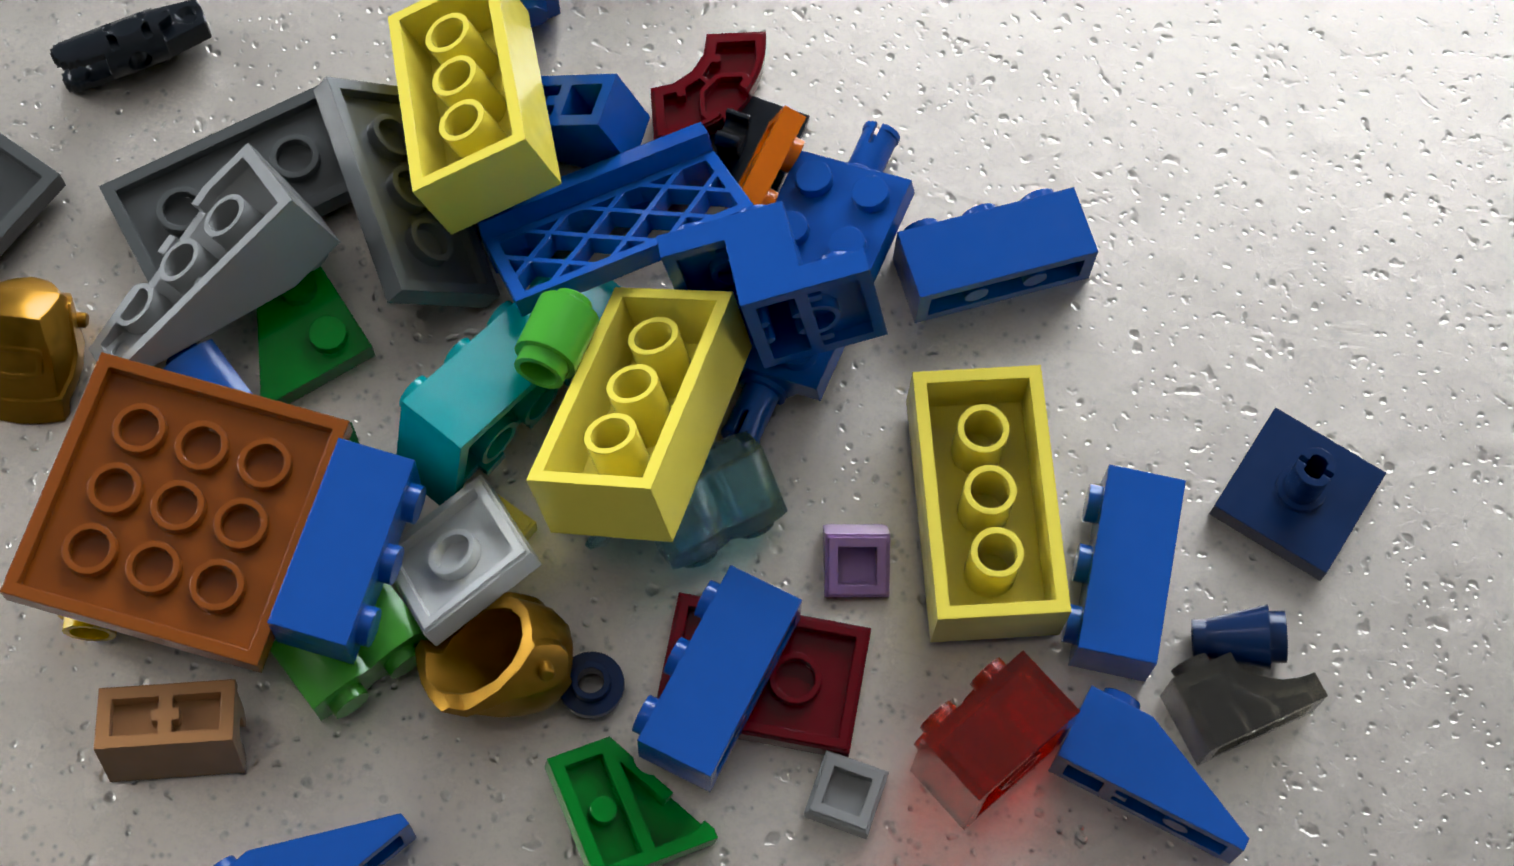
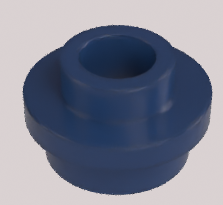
M584 652L573 657L570 674L572 683L560 697L563 704L569 711L583 718H599L612 712L621 702L625 690L624 676L620 666L611 657L600 652ZM591 673L599 675L604 680L600 690L594 693H587L581 690L579 681L583 676Z

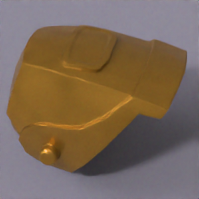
M23 277L0 282L1 421L19 424H42L65 421L70 415V399L76 389L84 366L85 341L81 328L88 326L89 315L85 312H76L71 293L60 292L48 280L37 277Z
M506 592L438 646H435L431 641L420 640L415 647L417 670L421 684L436 707L441 712L463 717L483 715L502 718L529 715L547 710L559 700L572 683L570 674L573 662V641L569 625L552 608L546 607L541 600L525 594Z

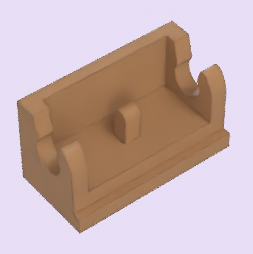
M236 679L99 688L94 751L109 781L122 782L245 773L246 753L240 738V727H246V717L237 692L238 685Z

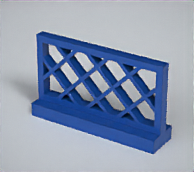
M698 122L562 176V184L476 223L496 274L499 273L521 317L532 313L539 296L545 291L569 288L582 293L661 261L657 239L647 238L652 230L672 232L684 224L708 222L736 214L743 208L754 204L713 150L708 131L701 122ZM672 204L689 205L685 212L667 211ZM711 206L728 207V209L716 214H705ZM614 227L631 228L626 236L609 235ZM557 250L573 251L566 260L551 259ZM594 253L611 254L609 257L597 262H588ZM535 277L551 278L547 282L527 289Z

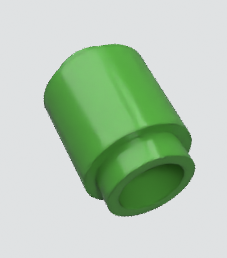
M560 288L557 291H545L539 296L514 348L517 355L514 367L527 381L543 388L557 389L563 385L565 379H570L575 375L599 325V317L592 308L591 301L585 295L573 289Z

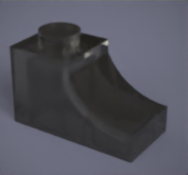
M1231 652L1211 661L1206 653H1202L1180 663L1171 670L1174 678L1171 679L1160 695L1197 766L1312 713L1328 696L1315 672L1291 679L1268 678L1252 673L1238 665Z

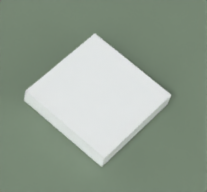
M480 474L401 535L398 545L404 547V556L399 574L394 583L424 636L435 646H438L541 566L542 563L493 487Z

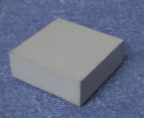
M826 750L803 817L867 839L889 772Z

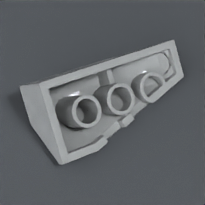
M247 143L203 186L191 203L199 210L180 239L172 235L166 238L157 251L164 256L157 272L149 283H140L130 289L89 347V350L96 362L100 353L103 352L155 366L294 288L307 274L316 270L324 263L328 254L340 241L306 200L255 148Z

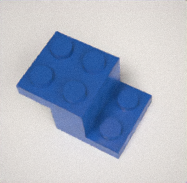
M783 201L768 205H751L743 208L736 214L704 223H687L678 227L675 231L656 236L661 260L674 289L733 291L738 307H741L764 369L888 335L865 249L861 248L850 252H830L821 256L817 261L803 264Z

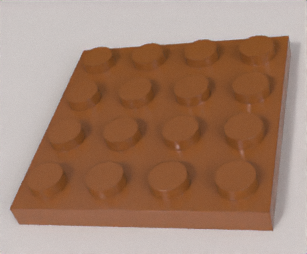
M101 352L1 586L0 593L6 600L262 673L275 639L267 621L338 438L350 440L353 432L350 421Z

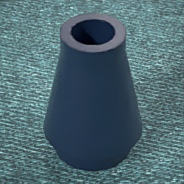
M1268 604L1207 619H1191L1193 659L1208 658L1271 670V663H1287L1288 635L1284 610L1269 611Z

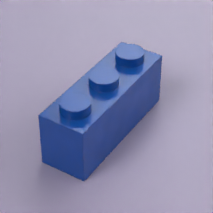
M1074 187L1056 192L1045 188L1033 191L1017 202L997 207L995 204L985 203L970 208L962 216L939 222L934 218L913 222L903 231L897 232L893 262L914 323L1087 279L1090 276L1099 251Z
M338 438L267 621L277 642L353 665L360 646L368 648L371 646L381 620V608L375 607L383 584L393 585L402 565L404 547L398 545L406 522L410 524L417 522L425 502L426 486L420 485L421 482L415 460Z
M1109 464L1100 485L1089 484L1082 521L1093 523L1089 545L1079 543L1072 571V581L1082 583L1079 605L1070 604L1071 613L1062 629L1061 642L1072 644L1068 666L1145 682L1157 665L1186 480Z
M732 565L727 570L721 584L710 580L694 612V616L701 619L690 641L680 637L667 659L663 673L671 677L660 698L649 695L635 719L632 731L639 734L637 739L638 756L711 792L800 620L802 599Z

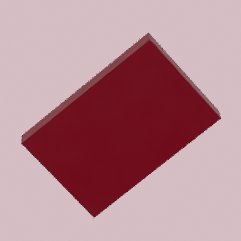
M681 592L678 594L657 698H660L671 677L663 673L674 645L680 637L690 641L701 621L700 618L694 616L701 596ZM800 615V620L738 739L825 755L826 750L849 757L871 628Z

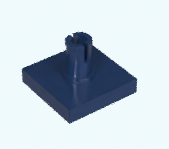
M1275 407L1209 514L1321 581L1373 497L1386 472Z

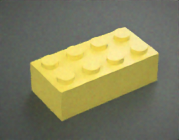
M421 0L388 16L412 192L451 235L562 184L529 12L520 0Z
M614 288L599 321V325L526 479L551 533L662 542L674 541L752 348L733 291Z
M1041 365L912 372L906 406L930 643L1060 635L1071 613Z

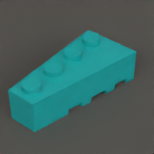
M535 277L529 288L547 282L551 278ZM613 280L582 292L591 301L592 308L597 313L599 321L614 288L621 287ZM510 300L502 303L494 311L488 320L486 328L472 340L466 337L457 342L449 351L443 365L428 378L425 376L416 378L405 389L400 398L399 406L401 411L396 455L415 460L421 482L420 485L426 486V495L439 506L461 490L478 469L489 476L505 459L503 450L512 440L520 423L522 422L532 429L547 413V409L558 393L559 388L548 389L537 386L527 381L516 371L514 362L517 355L514 348L531 313L521 317L515 303ZM573 377L565 379L564 384L569 387Z

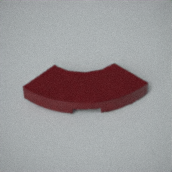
M766 31L707 34L704 54L692 72L673 84L651 88L653 140L698 122L703 124L709 136H711L717 130H721L724 127L727 108L741 112L753 97L763 73L766 55Z

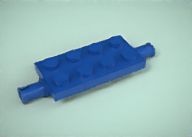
M867 121L862 128V134L848 162L801 151L787 174L776 202L783 201L803 264L817 261L821 256L830 252H850L864 248L873 282H875L915 194L912 180L884 173L889 159L900 141V135L893 127L882 123L878 134L875 135L874 132L878 126L877 122ZM739 307L752 348L739 377V386L742 388L727 423L721 429V435L726 441L738 447L741 446L745 438L747 440L744 446L745 449L756 451L760 446L762 435L777 404L782 405L785 403L786 398L796 394L821 401L845 346L764 369L741 307Z

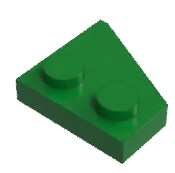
M321 266L307 274L294 288L257 308L260 396L291 404L375 356L371 343Z
M610 736L548 758L545 763V770L584 866H660L710 847L718 839L715 829L705 820L700 824L671 798L673 792L654 775L642 772L636 766L634 757Z

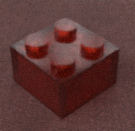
M1024 650L1008 664L1000 657L989 663L971 681L970 686L973 690L966 696L962 704L957 708L950 700L942 704L922 723L920 729L923 731V734L914 743L918 750L910 771L963 830L969 827L1059 747L1080 713V710Z

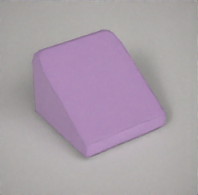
M823 525L824 597H889L890 532L887 525Z

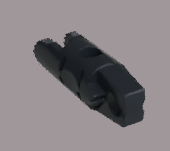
M188 0L155 9L149 8L73 36L70 39L53 45V48L50 49V55L57 68L61 67L64 71L61 75L66 89H68L69 93L73 92L75 94L171 60L172 57L206 41L212 35L198 1Z

